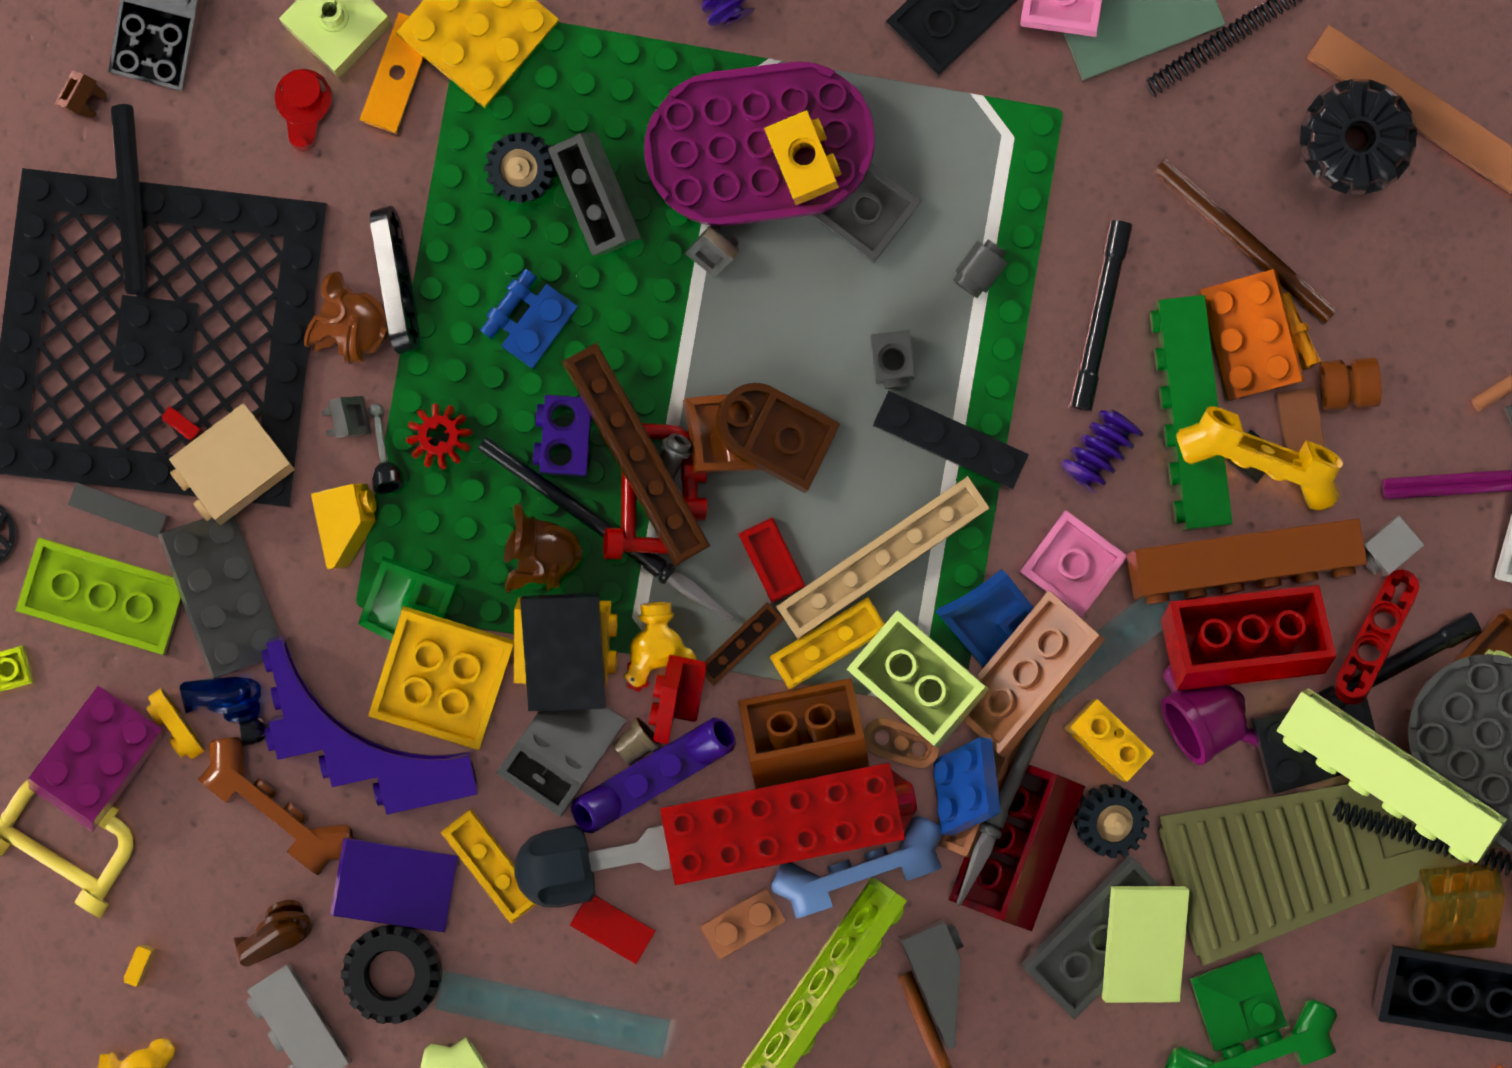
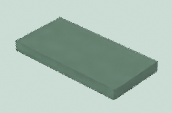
M1103 0L1097 37L1070 33L1063 34L1083 82L1223 28L1226 24L1216 0Z

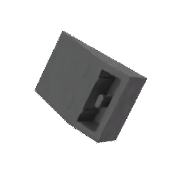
M607 706L606 709L539 711L516 742L496 774L559 817H562L627 720Z

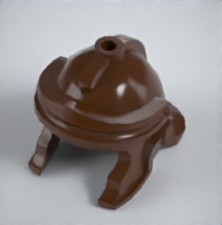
M520 503L513 505L516 531H511L506 540L504 562L509 563L514 558L519 560L517 570L511 571L507 576L505 582L506 593H510L513 589L522 588L525 584L531 582L538 583L539 585L545 584L547 591L551 588H559L562 577L574 570L578 562L581 561L582 546L579 545L577 537L566 528L548 521L538 520L533 515L527 517Z

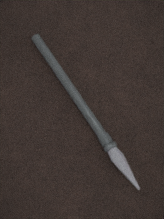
M1059 695L1023 738L999 793L1001 813L986 820V823L980 826L982 833L974 847L957 900V906H961L991 854L996 839H1000L1002 836L1000 829H1003L1010 806Z

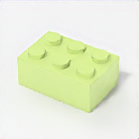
M898 610L846 669L933 746L938 748L943 745L990 690Z

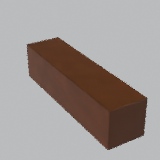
M768 602L705 660L707 663L705 677L713 686L784 621Z

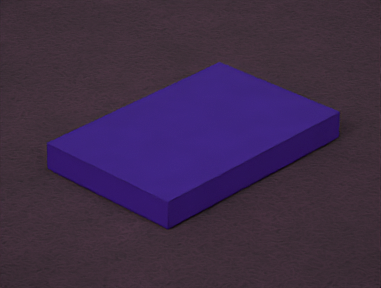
M343 838L330 915L445 933L458 856Z

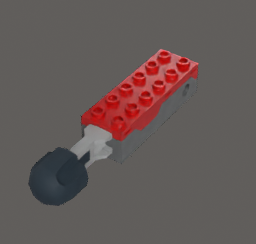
M890 763L661 807L660 813L663 825L648 828L638 842L589 851L584 831L577 825L541 832L530 837L520 847L515 859L514 877L520 891L531 902L543 907H565L590 902L595 896L593 871L638 862L645 864L655 871L671 868L674 884H685L905 840L904 830L917 811L916 797L912 783L891 769Z

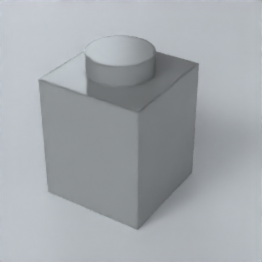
M1400 515L1396 516L1364 542L1367 560L1365 566L1374 575L1378 572L1382 576L1390 575L1422 548L1424 544Z

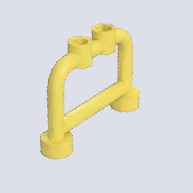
M28 780L25 781L0 817V856L3 857L11 844L81 887L82 891L74 903L94 916L101 918L109 906L104 901V898L128 862L134 848L133 835L129 827L115 817L119 811L115 806L111 807L99 823L100 827L117 837L118 848L100 877L96 879L13 827L27 803L35 794V792L29 789Z

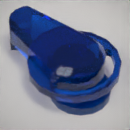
M234 676L213 680L186 681L179 687L186 714L198 709L197 706H202L215 713H222L226 721L240 723L252 720L261 712V705L258 701L262 694L261 686L257 681L250 678ZM251 686L256 688V693L253 697Z

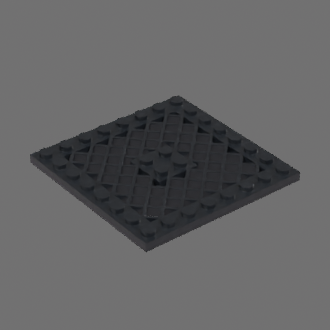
M22 168L0 338V475L69 483L77 482L87 485L197 497L190 487L183 491L170 474L176 468L169 460L173 456L169 455V453L181 443L187 446L191 442L172 428L178 437L161 449L150 435V433L164 423L161 416L166 411L155 395L169 384H172L182 397L172 408L180 411L188 404L199 418L194 424L199 428L205 426L208 430L212 427L209 421L225 409L231 413L234 410L231 404L248 392L259 406L252 412L256 418L262 415L261 425L295 469L254 500L252 504L291 508L311 346H304V337L309 323L315 316L328 204L140 182L143 222H145L143 223L144 233L153 228L163 241L149 254H146V266L151 269L159 280L151 285L146 293L136 296L122 295L121 307L119 308L110 294L124 284L123 268L114 258L122 251L121 241L108 250L98 237L99 234L112 224H115L120 230L116 179ZM58 212L68 213L64 218L57 222ZM81 215L106 219L91 229ZM77 219L87 234L70 246L60 231ZM157 224L181 226L182 228L168 238ZM195 228L220 232L208 242H205ZM191 232L201 247L184 259L174 244ZM233 233L259 236L244 247ZM228 236L240 251L225 263H222L212 251V248ZM56 237L66 250L52 260ZM271 237L284 238L282 251ZM93 240L104 255L87 267L76 252ZM267 241L277 253V256L260 268L249 253ZM169 249L180 264L163 276L152 261ZM207 253L218 268L201 280L190 265ZM72 257L82 272L66 284L55 269ZM245 257L256 272L239 285L228 270ZM110 261L121 276L104 288L93 273ZM280 264L277 289L266 274ZM186 270L196 282V285L180 297L169 282ZM51 274L61 288L47 298ZM224 274L235 289L220 301H217L207 286ZM88 278L99 293L82 305L71 290ZM262 278L273 293L256 306L245 291ZM162 287H165L175 301L150 297ZM203 291L213 306L199 316L200 305L198 303H189L188 301ZM67 295L77 307V310L61 322L50 307ZM240 295L252 310L237 322H234L224 310V307ZM105 299L116 314L99 326L88 311ZM276 301L272 327L261 312ZM46 312L56 326L43 336ZM219 312L230 327L213 339L202 324ZM84 316L94 331L78 343L67 328ZM257 316L268 332L251 344L240 329ZM118 323L115 347L105 332ZM198 329L209 344L195 354ZM62 332L73 347L56 359L46 347V344ZM236 333L247 348L230 361L219 345ZM100 337L111 352L94 364L83 349ZM271 339L269 362L267 364L257 349ZM215 350L226 365L208 377L197 362ZM42 351L51 362V365L38 374L40 352ZM79 354L89 369L73 381L62 366ZM252 354L263 367V370L247 382L236 366ZM114 360L113 371L126 374L111 385L100 370ZM194 368L204 382L187 394L176 379L191 381ZM57 370L68 385L51 397L41 382ZM231 371L242 386L225 398L214 383ZM95 375L106 390L90 402L79 389V386ZM138 375L164 379L149 390ZM267 377L263 403L252 388ZM133 379L144 392V395L130 406H127L117 391ZM210 388L221 403L204 415L193 400ZM37 389L46 400V403L33 412L35 391ZM74 392L84 404V407L68 419L57 404ZM112 396L123 411L106 423L95 408ZM150 400L161 416L147 427H144L134 415V412ZM52 408L63 424L49 435H46L36 420ZM91 413L102 428L85 440L74 425ZM129 417L140 432L123 445L112 429ZM31 427L42 440L30 439ZM69 430L79 444L56 442L54 440ZM107 434L117 448L91 445ZM145 438L156 453L130 449Z

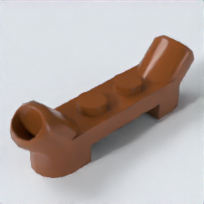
M238 737L213 739L209 743L210 765L198 778L207 789L225 803H231L239 793L296 839L286 852L316 875L322 872L330 860L340 859L343 838L353 839L351 827L346 824L311 828L303 821L307 816L303 811L291 802H288L286 806L281 804L273 797L277 791L258 777L254 782L246 776L244 749L241 739Z

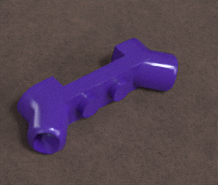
M714 717L577 797L571 804V814L575 823L584 832L594 833L729 754L736 745V738L732 729L726 721Z

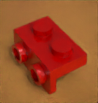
M669 655L665 675L657 674L653 697L660 698V702L652 703L648 724L655 726L653 742L669 743L674 718L692 722L697 721L707 668L705 661Z

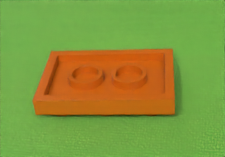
M1276 269L1200 289L1201 294L1205 295L1208 322L1228 401L1305 381Z

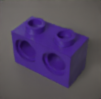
M545 395L544 404H537L536 427H543L542 443H534L533 465L540 466L541 475L588 477L592 416L581 397ZM561 407H568L575 413L573 423L567 427H559L553 422L555 411ZM559 445L567 446L572 451L570 462L563 466L553 464L550 459L551 451Z

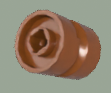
M1377 358L1353 359L1351 364L1347 366L1343 360L1321 361L1319 366V389L1323 409L1325 411L1344 410L1348 408L1350 403H1353L1356 408L1379 407L1381 404L1382 388Z

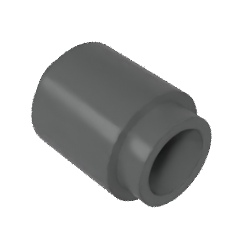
M989 239L985 244L977 241L955 270L958 274L953 281L969 294L978 298L982 292L987 293L1008 263L1003 259L1006 252Z

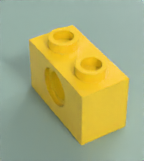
M806 110L764 128L795 205L839 188L835 177L842 175L834 154L825 155L820 142L826 140L827 137L819 118L811 120ZM802 148H810L816 153L814 160L808 165H800L795 162V155Z

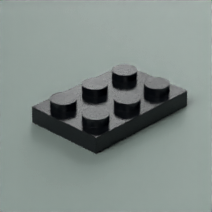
M1336 694L1325 697L1326 700L1375 731L1367 697L1363 702L1353 705L1344 703ZM1291 707L1251 718L1269 792L1272 794L1342 775L1338 771L1334 775L1323 770L1315 763L1317 757L1306 750L1302 753L1297 752L1282 741L1284 736L1276 730Z

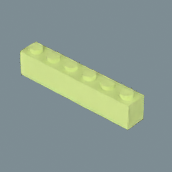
M1309 688L1300 693L1276 730L1284 736L1282 741L1287 746L1297 752L1302 753L1306 750L1317 757L1315 763L1323 770L1334 775L1338 771L1350 779L1348 785L1352 789L1367 797L1371 793L1383 801L1381 806L1388 813L1400 819L1403 815L1417 824L1415 829L1421 835L1432 841L1439 838L1450 846L1448 851L1453 856L1465 863H1469L1472 860L1477 864L1484 857L1508 820Z

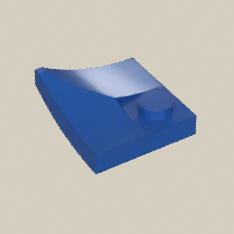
M1001 569L974 590L953 602L939 607L935 612L980 666L984 668L1034 607L1008 574Z

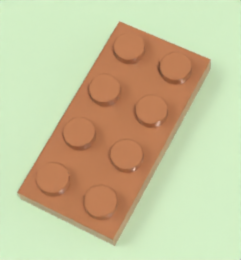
M1048 590L976 676L990 690L963 721L980 737L992 738L993 750L1006 758L1106 639L1058 596Z

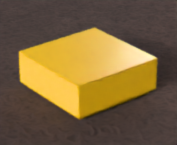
M146 944L136 947L124 975V983L134 987L143 984L157 951L156 948Z

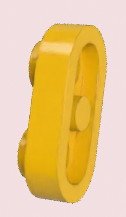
M162 688L148 696L151 704L146 709L158 726L165 724L173 736L168 740L176 753L181 758L188 755L192 760L203 753L205 748L170 696Z

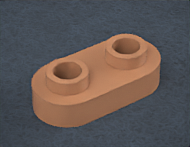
M878 718L871 721L864 730L866 749L873 755L913 768H926L933 764L938 757L939 748L933 746L912 726L887 718ZM879 730L887 731L890 736L888 743L885 745H879L875 741V734ZM918 741L926 746V753L921 757H917L912 753V746Z

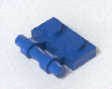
M524 269L517 280L512 279L506 289L509 291L499 305L489 310L486 315L488 320L480 331L490 339H493L500 328L509 333V336L501 347L528 367L534 369L574 315L578 306L548 284L544 286L538 296L532 293L529 288L537 277L529 270ZM522 300L530 307L516 324L508 317Z

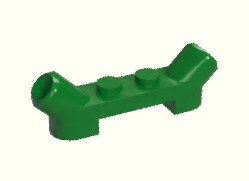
M1309 999L1305 1002L1293 1030L1289 1033L1281 1035L1280 1030L1266 1033L1257 1037L1258 1044L1247 1048L1244 1047L1243 1043L1235 1044L1221 1050L1223 1056L1214 1060L1184 1046H1179L1171 1052L1165 1068H1251L1293 1052L1297 1063L1306 1065L1336 1052L1330 1031L1338 1015L1334 1008L1315 999Z

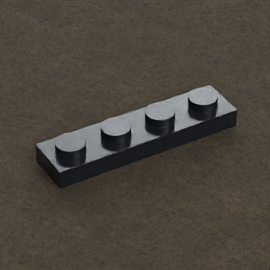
M888 391L873 423V427L1010 490L1014 489L1029 454L891 391Z

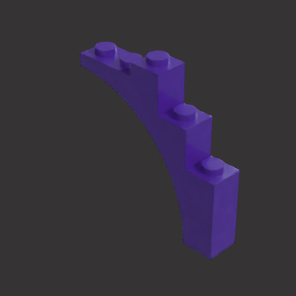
M285 635L270 638L267 641V649L262 650L263 662L266 672H273L276 687L271 688L272 701L275 710L282 709L283 715L272 717L269 721L270 728H265L264 733L268 750H275L277 760L323 750L324 755L319 756L320 769L324 779L330 778L332 787L378 777L379 782L373 783L374 795L377 805H384L386 815L478 794L479 787L470 751L447 755L409 753L386 747L361 736L337 720L312 694L297 670Z

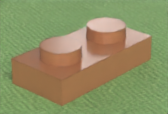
M766 887L702 924L700 928L720 960L784 923L786 919Z

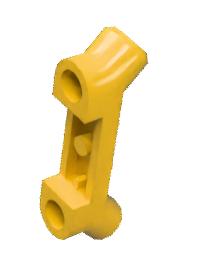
M1209 406L1206 409L1199 423L1179 429L1176 435L1185 462L1191 465L1218 455L1226 457L1242 468L1248 469L1253 467L1265 472L1274 480L1284 481L1285 479L1300 485L1308 507L1318 511L1331 508L1339 499V490L1335 478L1343 467V461L1333 451L1306 440L1299 452L1243 432L1238 414L1215 406Z

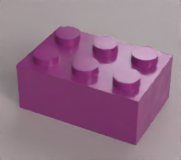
M98 685L29 776V789L93 832L162 740V729Z

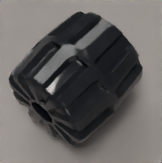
M1370 79L1346 80L1336 83L1321 92L1307 108L1301 124L1300 146L1305 163L1312 174L1328 188L1344 194L1366 195L1388 187L1397 181L1409 167L1416 150L1417 127L1413 113L1405 100L1389 86ZM1352 127H1361L1367 133V142L1360 149L1351 148L1346 142V133Z

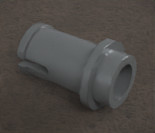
M672 433L670 437L663 440V450L660 454L673 480L683 460L689 458L692 453L690 449L691 442L686 437L677 433Z

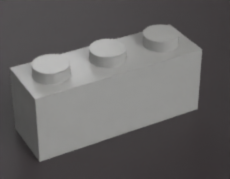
M291 963L247 990L251 996L247 999L250 1009L258 1019L264 1017L271 1028V1031L267 1033L270 1041L278 1052L285 1050L292 1063L288 1065V1068H343L352 1062L349 1054Z

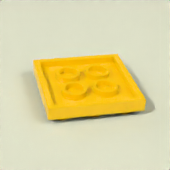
M423 0L396 31V34L482 107L486 108L556 26L559 19L537 0Z
M403 606L368 717L479 750L512 652L514 640Z

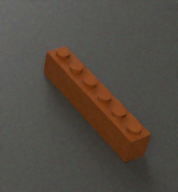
M1359 518L1136 549L1126 554L1134 600L1146 598L1147 605L1169 602V595L1183 593L1184 600L1207 596L1206 590L1221 588V594L1245 591L1244 584L1258 583L1259 589L1281 586V579L1295 577L1296 584L1308 583L1319 580L1318 574L1332 572L1333 578L1349 577L1356 575V568L1367 564Z

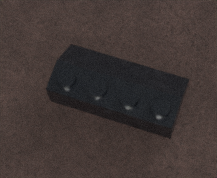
M1392 945L1379 971L1373 1009L1380 1022L1512 1042V964Z

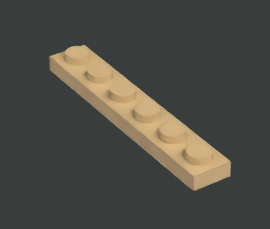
M967 476L776 606V608L797 639H799L989 510V506Z

